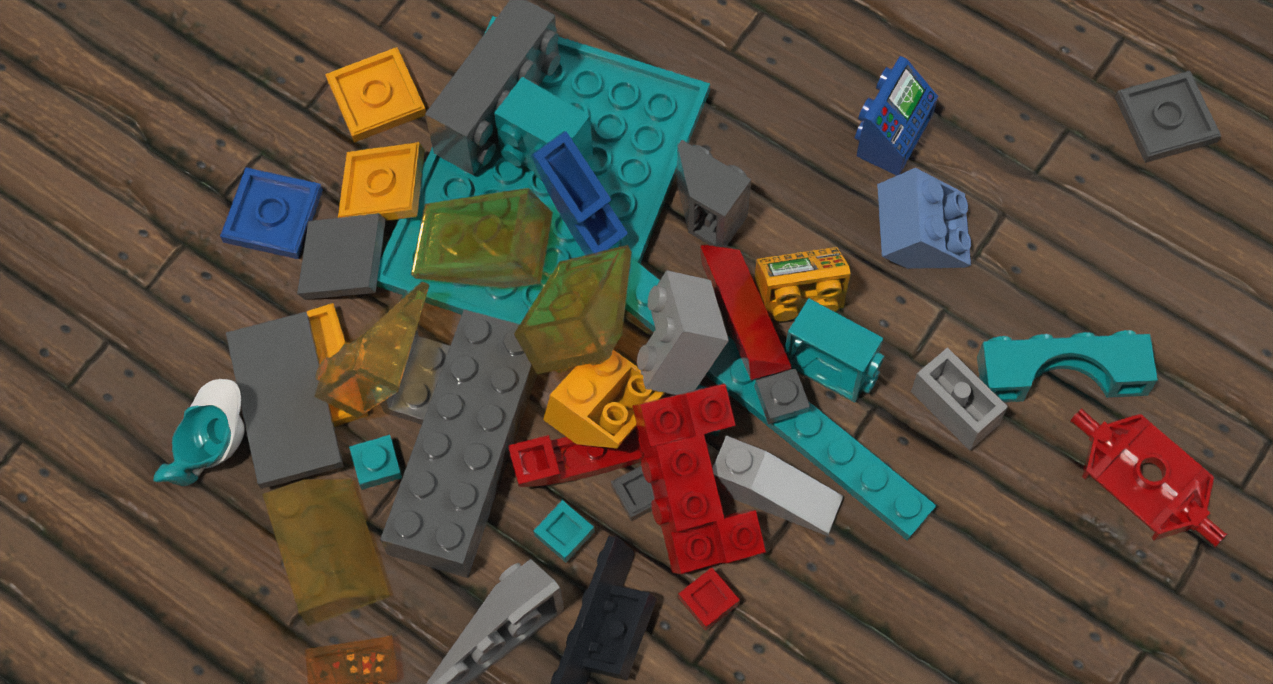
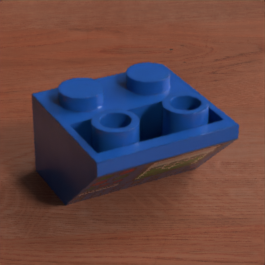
M902 56L898 58L893 69L888 67L884 69L876 86V89L880 91L874 100L868 98L864 103L858 120L862 122L855 134V139L859 141L856 156L894 175H899L902 172L933 117L938 95L908 59Z

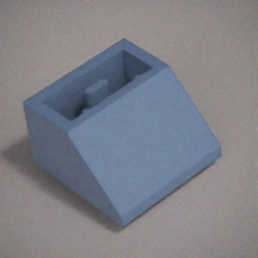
M917 168L877 184L882 257L907 269L965 268L971 265V239L968 234V203L965 193Z

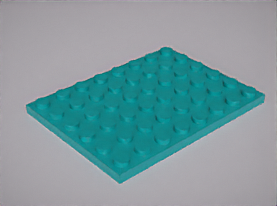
M492 16L486 31L489 29V27L492 25V23L495 21L497 17ZM558 37V52L561 56L559 65L551 76H545L539 86L590 115L593 155L587 163L611 198V201L608 203L628 232L625 237L615 244L640 264L677 174V146L681 140L687 143L690 142L709 95L710 83ZM499 141L496 144V150L490 162L486 165L482 164L474 175L437 156L433 152V147L431 148L422 170L417 217L398 220L380 259L377 287L461 315L465 309L543 330L545 343L586 356L600 340L608 345L623 308L587 278L588 269L605 252L597 258L585 256L560 216L544 183L529 168L522 164L521 166H515L508 162L500 152Z

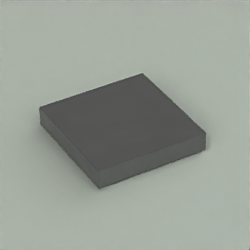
M1190 71L1118 90L1115 95V100L1145 163L1214 144L1221 138L1219 129Z
M376 213L309 221L297 294L306 300L376 293L386 219L381 214Z

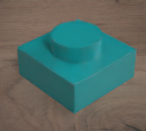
M390 435L349 446L362 490L402 478Z
M562 500L533 532L537 539L566 563L593 535L595 530L588 521Z

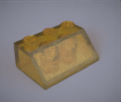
M352 479L301 480L263 494L298 612L307 626L391 597Z

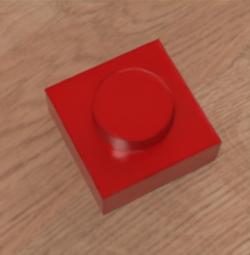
M712 567L678 593V599L705 631L740 603V599Z

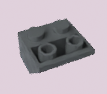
M681 140L677 146V187L688 233L709 245L726 248L748 217L751 179L739 167L735 165L727 166L713 158L712 154L704 147L699 145L692 146Z

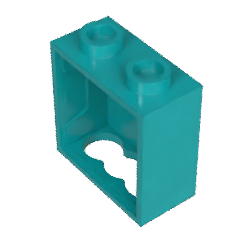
M809 298L787 333L785 353L791 364V369L796 368L797 372L854 403L862 391L870 393L880 375L878 370L885 358L884 355L880 354L883 337Z

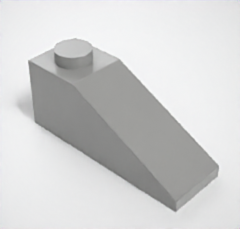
M726 436L712 468L719 494L823 535H829L843 496L776 456Z

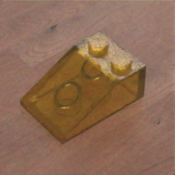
M529 188L425 204L411 275L416 279L497 288L541 284L553 212Z
M628 245L558 263L514 333L515 338L537 374L551 371L564 372L571 367L589 363L591 365H598L610 358L623 330L631 250Z
M422 281L383 309L330 358L326 357L316 372L315 379L319 383L314 397L359 418L396 394L400 387L429 284Z

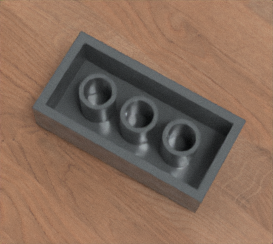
M510 0L425 113L434 154L472 175L477 172L482 164L486 165L490 162L495 153L496 144L499 141L494 112L521 77L539 86L545 76H551L559 65L561 58L558 52L559 35L556 30L554 14L527 0Z

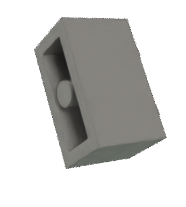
M948 347L917 373L911 393L969 450L974 448L1000 425L1008 408Z

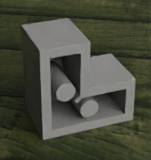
M666 270L657 286L651 289L648 296V308L651 310L656 330L647 344L643 345L639 350L637 366L643 375L645 389L678 395L694 391L729 340L711 280Z

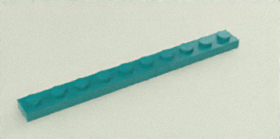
M614 244L588 269L587 278L654 332L656 328L651 310L648 308V296L651 289L657 286L660 280ZM728 336L729 341L706 373V376L717 385L726 384L727 392L730 393L731 397L908 541L936 505L810 402V409L807 413L768 424L754 385L756 380L775 374L750 380L736 344Z

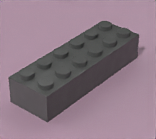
M463 310L380 539L387 555L465 578L469 577L510 457L508 445H512L515 442L546 351L543 330Z

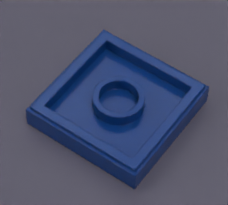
M245 167L220 235L223 243L299 259L306 240L308 222L313 220L323 192L321 184Z

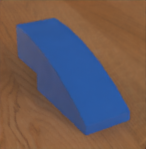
M563 131L531 154L548 194L586 257L597 258L628 234L608 203L611 201V198L567 131Z

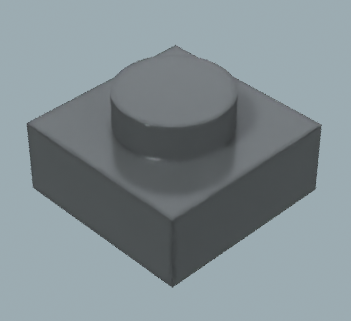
M796 368L756 380L754 387L768 424L809 411L810 404Z

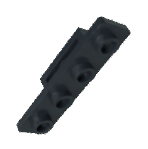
M609 535L604 549L598 555L596 570L589 588L583 595L581 609L573 629L567 636L566 648L558 669L551 678V684H586L590 672L626 681L629 677L657 599L649 592L623 587L634 558V551L618 536Z

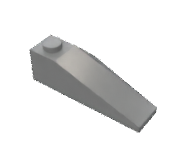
M531 559L522 566L520 563H516L501 574L499 577L501 582L495 585L426 684H469L564 611L560 586Z

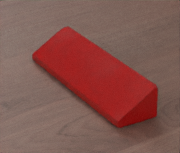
M701 245L702 266L708 280H711L716 299L750 380L791 369L789 359L741 251L712 245Z

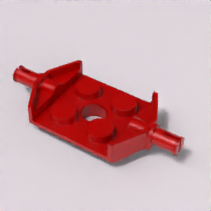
M1083 408L1073 416L1070 422L1089 437L1088 440L1091 441L1082 478L1086 480L1090 475L1155 532L1151 537L1154 541L1188 531L1191 528L1193 531L1196 530L1215 548L1227 535V533L1207 518L1210 514L1207 508L1214 476L1142 414L1108 424L1104 421L1101 425L1086 413ZM1141 464H1155L1161 470L1162 479L1155 482L1146 479L1141 473Z

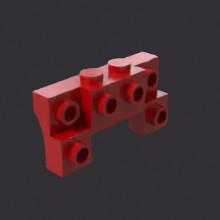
M726 384L714 385L632 405L644 457L641 459V468L646 481L651 483L655 499L651 502L652 514L656 523L661 525L672 573L683 574L714 564L730 563L766 552L756 510H743L724 516L704 434L736 426Z

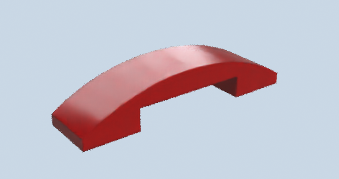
M637 426L618 448L580 445L567 437L550 440L549 435L508 445L519 487L543 486L592 477L639 463L644 457Z

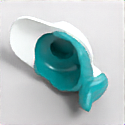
M216 379L201 387L191 406L184 412L183 420L176 428L172 437L174 462L162 464L154 474L153 480L155 482H170L179 486H189L197 481L204 468L214 467L233 455L245 433V424L239 415L241 393L234 381Z

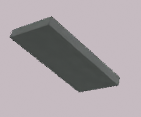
M307 311L226 332L236 384L241 393V408L257 483L260 489L344 467Z

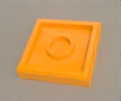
M398 47L325 74L354 143L425 116L424 104Z
M415 142L347 152L338 218L376 213L381 214L386 221L417 217L425 152L421 143Z

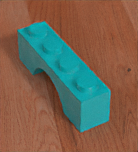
M1131 330L1119 331L1111 336H1095L1090 332L1074 334L1069 338H1053L1049 334H1040L1026 340H1012L1008 336H998L984 341L977 355L979 379L1003 402H1024L1032 382L1045 372L1055 369H1071L1087 375L1098 384L1106 398L1148 396L1158 381L1150 334H1136L1135 331Z

